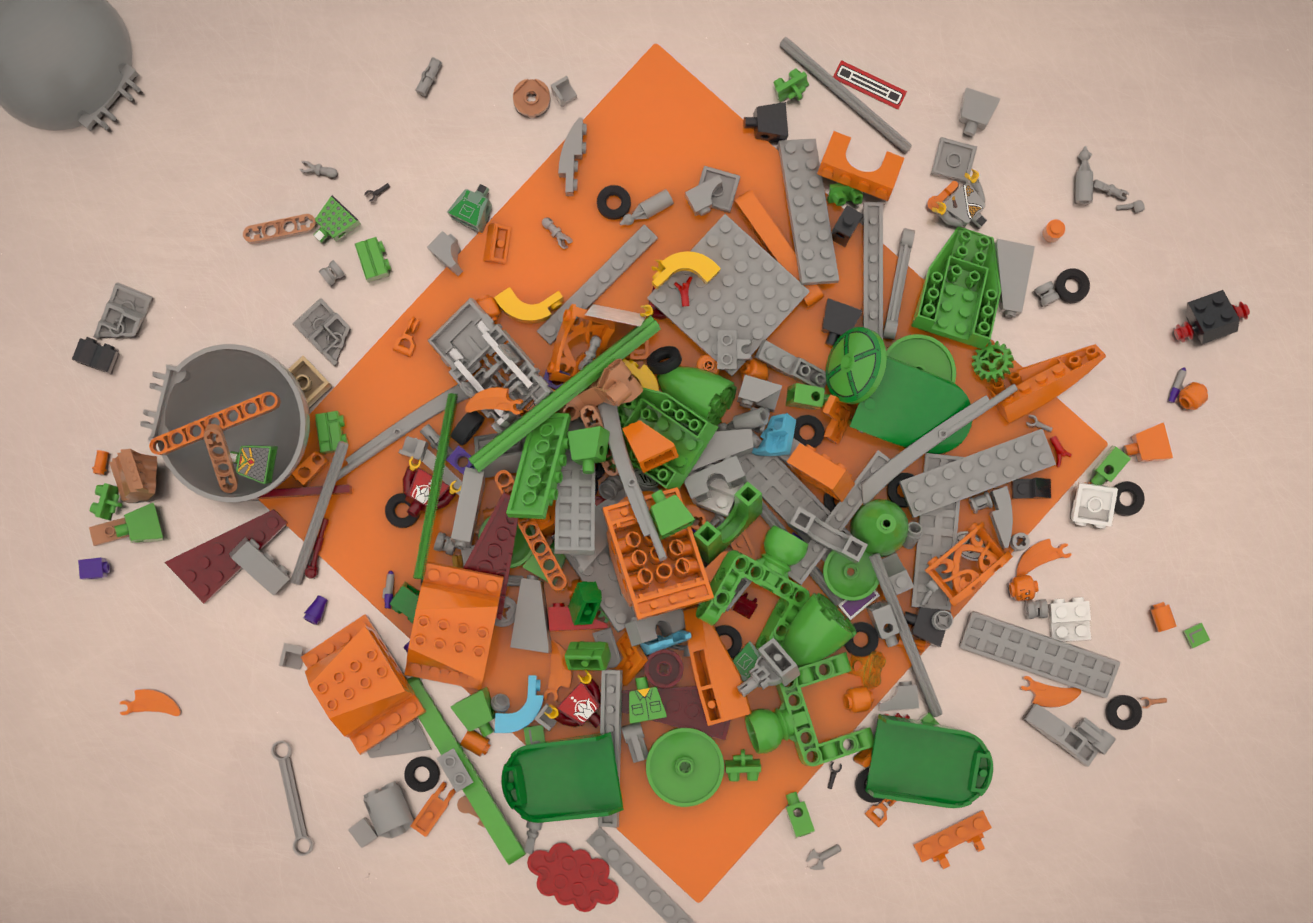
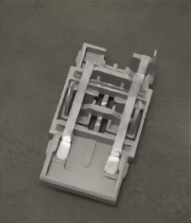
M469 298L427 340L441 356L442 361L451 368L449 371L450 375L470 398L484 389L501 387V383L497 378L505 384L504 388L509 389L510 399L523 400V403L516 404V408L522 410L531 400H534V403L537 405L554 392L548 387L549 384L543 377L538 374L540 370L534 367L533 361L507 331L501 329V324H494L492 318L473 298ZM496 352L497 354L493 358L497 363L492 365L486 355L492 356ZM483 359L485 361V364L490 369L481 368L474 376H472L482 366V364L479 361ZM501 368L505 373L511 374L509 381L505 380L498 372ZM498 409L481 410L487 418L495 419L491 426L498 434L522 417L520 414L516 415L511 411Z

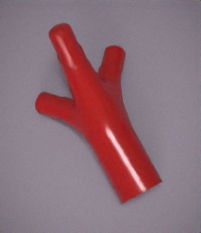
M689 277L682 286L677 282L674 283L680 292L682 307L690 306L689 286L693 279L692 277Z
M1057 436L1050 438V441L1057 455L1056 466L1060 467L1062 456L1071 457L1072 454L1067 452L1060 444Z

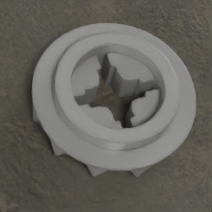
M505 597L504 608L510 607L506 612L507 619L503 616L502 620L496 618L494 625L506 627L514 622L517 604L513 599Z

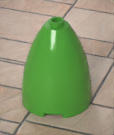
M678 366L669 373L657 375L658 384L662 392L674 397L716 426L722 422L720 418L723 417L726 410L731 408L737 391V387L733 385L732 381L699 368Z
M884 499L871 500L867 504L861 505L853 515L850 523V533L852 536L868 544L865 552L871 554L879 553L881 557L897 552L905 543L909 529L908 519L904 511L894 502Z
M813 593L791 622L782 648L799 668L820 661L833 654L857 634V631L848 618L845 619L844 615L838 610V607L820 593L817 595Z

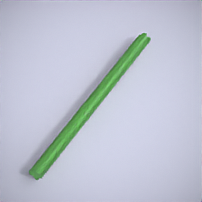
M449 393L446 400L445 416H443V425L440 432L441 436L436 454L437 459H435L434 475H432V484H430L431 491H429V500H427L428 505L424 516L425 521H423L421 542L414 570L415 575H413L414 579H424L422 578L425 574L423 570H426L424 565H427L425 563L428 560L426 559L429 553L427 549L430 546L428 544H431L429 543L432 539L430 535L433 532L431 528L434 525L432 523H435L433 522L435 520L434 516H436L434 514L437 511L435 507H438L437 500H439L440 495L438 493H440V484H442L443 479L441 477L444 474L442 470H444L443 468L446 463L444 461L447 458L446 452H448L449 447L447 445H449L448 443L451 438L449 436H451L452 431L450 427H452L454 422L452 418L455 415L456 410L454 409L457 406L456 400H458V396L456 395L458 394Z

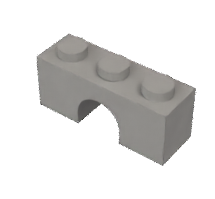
M737 455L734 457L728 456L717 464H709L699 472L689 473L684 483L693 504L712 497L709 486L716 479L726 481L729 489L748 482Z
M682 608L637 621L635 616L631 618L632 622L625 624L632 647L657 639L656 625L660 628L662 636L686 629Z

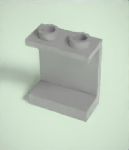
M454 748L436 758L456 793L473 783L472 778Z

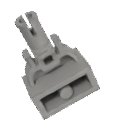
M774 638L758 649L760 657L757 659L755 667L749 671L751 677L737 686L738 691L742 693L743 697L757 687L764 690L768 686H775L780 683L786 686L800 675L797 664Z

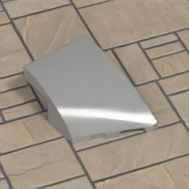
M118 282L115 283L110 300L105 306L102 318L98 322L93 337L135 336L153 297Z
M319 298L292 324L335 366L350 326L322 298Z
M596 505L594 555L571 554L572 556L575 555L580 565L578 567L580 572H583L608 544L606 535L607 523L603 512Z

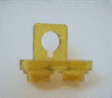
M879 651L871 652L868 658L852 655L850 659L852 671L847 673L863 677V685L867 689L873 690L881 684L880 676L882 668L886 664V659L882 652ZM860 661L861 665H864L863 669L855 671V662Z

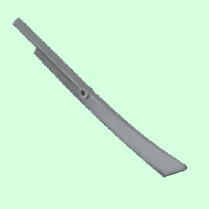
M457 384L427 402L345 460L348 462V465L340 469L337 481L414 428L444 411L449 393L458 394L456 395L458 396L457 403L470 397Z
M1012 384L992 399H989L986 395L925 434L861 483L863 505L870 502L890 481L930 449L1018 390L1016 385Z
M603 402L598 405L603 427L610 431L608 443L626 495L644 537L650 535L660 561L667 559V556L636 478L624 441L617 406Z

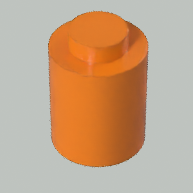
M1051 220L1042 231L1043 238L1050 243L1058 241L1065 233V225L1060 220Z
M1164 602L1153 605L1154 609L1151 610L1158 632L1177 627L1169 604L1165 605Z
M474 730L467 731L460 743V746L479 757L482 754L486 755L491 747L488 744L490 740Z

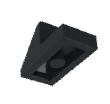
M1033 478L1012 481V499L1051 498V479Z

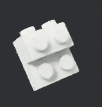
M716 479L709 486L712 497L697 503L696 506L727 518L735 504L734 494L744 486V483L729 489L726 481Z
M1078 482L1076 498L1073 502L1071 513L1072 521H1075L1076 525L1086 526L1089 523L1094 524V527L1103 529L1106 526H1111L1118 489L1116 487Z
M1084 597L1072 598L1073 602L1066 603L1065 599H1054L1052 604H1048L1051 638L1063 642L1091 640L1089 601H1084Z

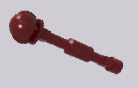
M323 518L319 535L315 541L312 561L305 569V575L309 579H313L318 575L317 558L319 551L322 549L324 531H326L329 522L327 518Z

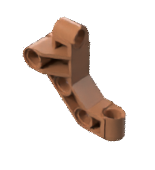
M616 359L603 370L600 378L560 408L557 413H565L566 409L570 407L569 415L571 416L570 421L581 416L580 413L584 406H597L603 402L613 406H620L637 398L643 392V388L634 375H631V371L623 360Z

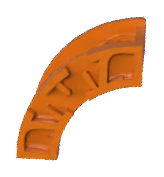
M572 303L570 308L564 311L563 322L555 341L551 361L547 366L549 380L565 383L580 371L579 364L586 357V354H580L575 361L569 350L568 343L583 333L584 339L589 346V333L591 336L596 335L600 337L601 344L597 347L595 353L597 358L601 354V349H606L608 341L615 331V321L587 316L585 314L588 310L576 307V304ZM576 317L586 319V326H584L583 321L580 319L579 323L574 325ZM560 364H565L564 371H568L572 367L571 374L559 373Z
M983 521L978 525L976 522L967 529L968 533L939 558L934 556L927 562L929 566L925 569V572L938 584L954 607L979 586V581L981 584L986 582L1013 557L1009 551L1006 553L983 527L985 525ZM976 535L980 539L979 542L975 539ZM969 539L970 544H963ZM972 551L980 553L978 557L980 575L969 569L959 572L962 552ZM954 552L953 559H948L947 557ZM984 556H987L984 560L989 562L988 566L983 563ZM945 564L947 568L941 573L947 574L951 572V577L943 580L935 569L939 565ZM968 574L970 581L966 582L965 577L960 579V576ZM952 580V584L956 594L952 591V589L947 585L946 582Z

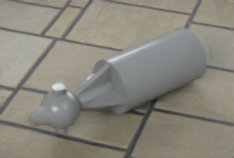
M1084 146L1080 155H1078V158L1082 160L1079 171L1076 172V203L1078 204L1093 203V171H1091L1088 163L1092 153L1088 151L1087 146Z
M665 189L641 202L632 215L626 214L623 217L620 225H632L635 219H648L673 205L674 202L669 192Z
M764 408L734 416L733 420L728 424H718L717 431L753 429L766 425L768 423V414Z

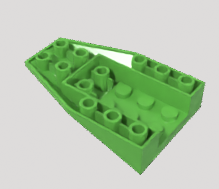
M962 227L956 228L928 268L911 324L912 327L980 349L986 347L991 340L1001 294L993 237Z
M643 388V392L633 401L617 406L621 429L640 420L674 443L679 457L645 472V474L668 490L676 487L680 489L717 431L718 426L669 394ZM622 429L631 463L641 470Z

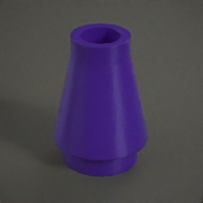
M318 595L304 612L303 619L314 625L321 622L328 600Z

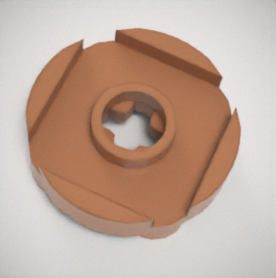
M524 79L516 85L513 92V102L519 113L534 118L543 114L548 109L551 98L549 89L544 82L539 79ZM528 94H530V95L536 94V96H535V99H536V100H535L534 102H533V101H530V102L527 101V100H528V96H527V95H528Z

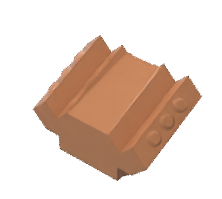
M121 449V452L117 453L118 456L109 463L122 501L126 503L148 501L155 494L157 456L140 454L132 449Z

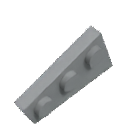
M416 718L368 750L367 753L370 758L432 749Z

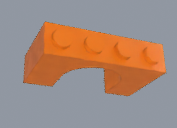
M833 131L817 175L888 201L904 157L887 151L879 169L872 172L860 171L851 166L846 158V150L851 137Z

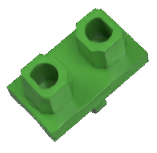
M795 68L788 74L790 80L787 82L782 78H778L773 82L777 98L780 102L787 98L791 100L794 97L800 101L803 99L801 93L806 91V87L809 86L807 74L805 72L801 73Z
M838 182L837 184H830L829 196L827 197L828 203H835L837 206L844 205L846 201H852L854 204L862 203V191Z
M107 483L96 486L95 495L100 496L99 503L93 502L89 510L95 514V517L110 520L112 513H115L116 506L122 508L123 504L118 503L120 496L118 495V487Z
M741 749V755H733V760H725L726 773H728L729 781H739V773L746 772L747 780L757 781L759 772H761L760 759H753V755H745V749Z

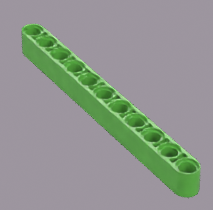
M410 677L407 681L426 710L418 718L441 755L453 748L455 749L473 780L472 784L462 790L508 865H511L526 855L523 847L421 680L417 677Z

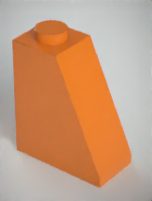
M639 420L622 428L643 473L679 457L673 442Z

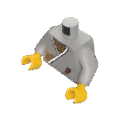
M971 169L973 172L971 177L968 173H965L964 176L970 180V183L967 181L946 203L936 202L939 205V209L932 208V211L939 213V216L946 224L966 227L972 221L981 228L987 222V219L980 213L986 206V200L978 179V171Z

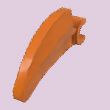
M491 387L476 393L467 403L465 410L470 413L483 409H498L511 411L513 414L518 415L523 413V410L517 409L516 404L523 403V400L510 399L508 388Z
M1045 539L1032 545L1021 556L1016 568V576L1027 575L1036 567L1061 557H1070L1071 553L1064 554L1062 551L1068 544L1063 543L1058 548H1054L1051 545L1050 539Z
M551 640L550 677L547 691L544 693V699L548 700V695L553 693L554 701L557 702L559 700L558 690L560 687L570 688L572 670H568L564 648L556 641Z
M1029 676L1023 677V680L1028 681L1029 686H1020L1022 691H1031L1034 694L1032 703L1038 704L1041 707L1064 706L1074 701L1081 694V689L1050 686L1034 681Z
M152 689L135 690L134 701L123 700L120 702L121 705L125 704L128 707L127 711L120 712L121 715L144 711L162 712L173 716L181 714L179 706L172 698L163 692Z

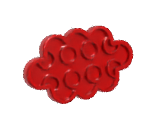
M559 842L553 845L549 852L541 849L535 850L528 857L527 864L529 870L538 876L536 884L539 892L544 896H555V899L561 905L573 904L577 910L589 912L595 908L597 902L608 905L615 902L618 898V886L616 882L608 878L610 869L607 862L601 858L592 859L589 852L585 849L573 851L572 847L567 843Z

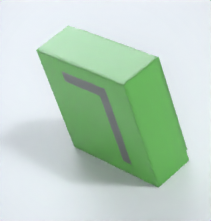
M1202 623L1183 631L1191 648L1210 641Z
M542 725L524 727L526 745L545 742L544 727Z

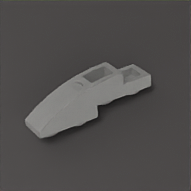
M582 117L577 119L569 131L560 155L558 174L559 177L566 178V196H574V191H577L578 179H574V172H578V161H575V159H582V154H586V142H583V135H587V124L583 123Z
M762 340L755 358L766 363L770 368L805 385L825 387V371L800 357H795L766 340Z
M1038 704L1032 707L1024 719L1053 743L1060 745L1087 767H1089L1099 752L1083 735Z

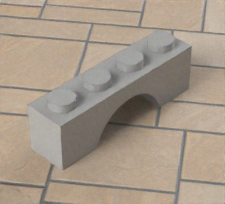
M798 507L788 525L854 563L859 562L868 544L829 526L815 515Z

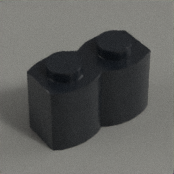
M86 337V339L80 338L72 360L111 374L119 354L115 351V347L106 343L103 346L96 344L97 340Z

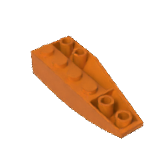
M1094 344L1020 368L1005 376L1004 380L1001 378L997 382L986 386L991 398H993L1012 384L1016 385L1018 390L996 405L999 413L1008 423H1011L1043 406L1069 389L1096 367L1106 355Z
M698 607L684 610L685 628L692 636L687 640L692 668L708 726L752 714L747 695L743 697L742 693L737 689V686L743 683L741 675L714 626L696 617Z

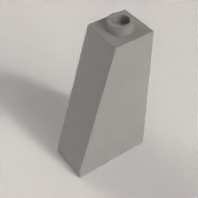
M997 239L995 241V250L1001 286L1000 312L1005 313L1007 317L1015 318L1023 310L1035 246Z
M751 428L716 431L691 472H699L709 464L720 463L728 456L734 457L737 455V458L752 453L754 446H756V435H752Z
M465 467L451 535V545L458 549H471L485 488L484 470L478 472L476 469Z
M527 575V579L521 578L510 647L552 654L544 582L539 581L537 576Z

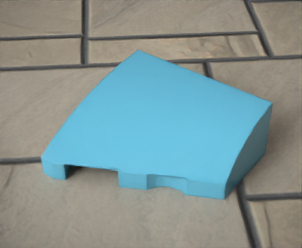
M788 413L772 416L767 428L760 436L763 438L757 449L753 448L752 453L759 456L789 455L791 453L796 419Z
M679 630L666 637L657 635V639L642 643L640 646L647 656L687 641L692 636L690 632Z

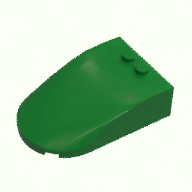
M887 356L886 368L880 385L868 399L858 404L853 419H849L848 424L854 429L907 448L925 434L971 405L965 392L955 383ZM972 421L926 453L942 454L959 446L967 437Z
M878 715L865 790L872 797L945 808H962L971 805L973 801L980 796L982 797L987 791L993 776V759L986 745L976 735L944 725L895 716Z
M611 732L525 745L512 752L507 763L504 764L501 776L504 797L510 808L514 809L521 815V818L529 822L544 823L604 817L624 810Z

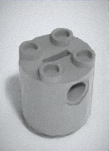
M396 781L382 787L380 792L378 789H375L363 795L364 804L377 835L391 839L406 833L414 821L400 786L396 784Z

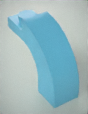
M529 675L527 701L519 711L515 713H495L494 733L515 732L532 723L540 712L544 701V695H536L541 687V680H537V676Z

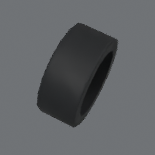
M477 411L467 412L452 431L451 438L464 446L478 431L485 418Z

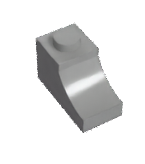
M719 175L685 192V198L695 216L699 214L703 216L711 211L710 209L713 206L711 201L712 195L722 186L723 182Z
M442 231L427 248L439 261L459 276L463 272L458 264V253L461 250L457 245L459 241L451 233L447 235Z
M897 553L882 559L896 595L914 588L910 576L902 565Z
M912 681L900 682L901 686H896V691L890 699L878 703V711L919 708L917 685H912Z

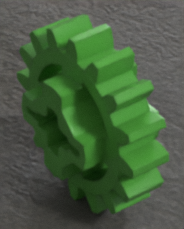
M989 341L988 346L984 349L975 350L977 356H972L973 361H975L972 363L975 374L979 375L981 380L986 377L987 382H990L991 379L997 382L998 377L1004 380V374L1010 375L1009 368H1014L1012 363L1014 357L1011 355L1010 348L1007 349L1005 344L1000 346L998 341L995 342V345H992L991 341Z

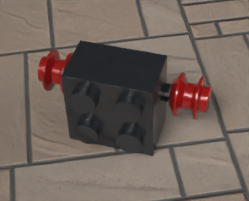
M1220 290L1187 302L1186 316L1191 325L1186 321L1183 327L1177 324L1176 329H1174V335L1177 340L1185 342L1186 337L1192 340L1194 332H1196L1202 344L1238 332L1240 318L1248 319L1250 314L1247 304L1239 302L1238 307H1235L1233 304L1231 305L1224 290Z

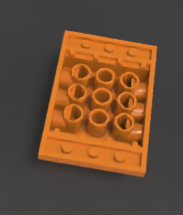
M678 487L663 491L666 498L676 495L683 503ZM652 494L644 496L649 510L651 506L656 504L651 496ZM629 500L602 508L608 527L606 535L611 561L621 592L629 607L633 606L637 621L713 600L714 596L691 526L661 540L667 559L660 561L650 535L644 537Z
M427 561L417 602L404 675L481 690L504 577Z
M366 614L301 656L307 667L305 674L311 690L328 718L344 737L350 738L360 755L426 712Z

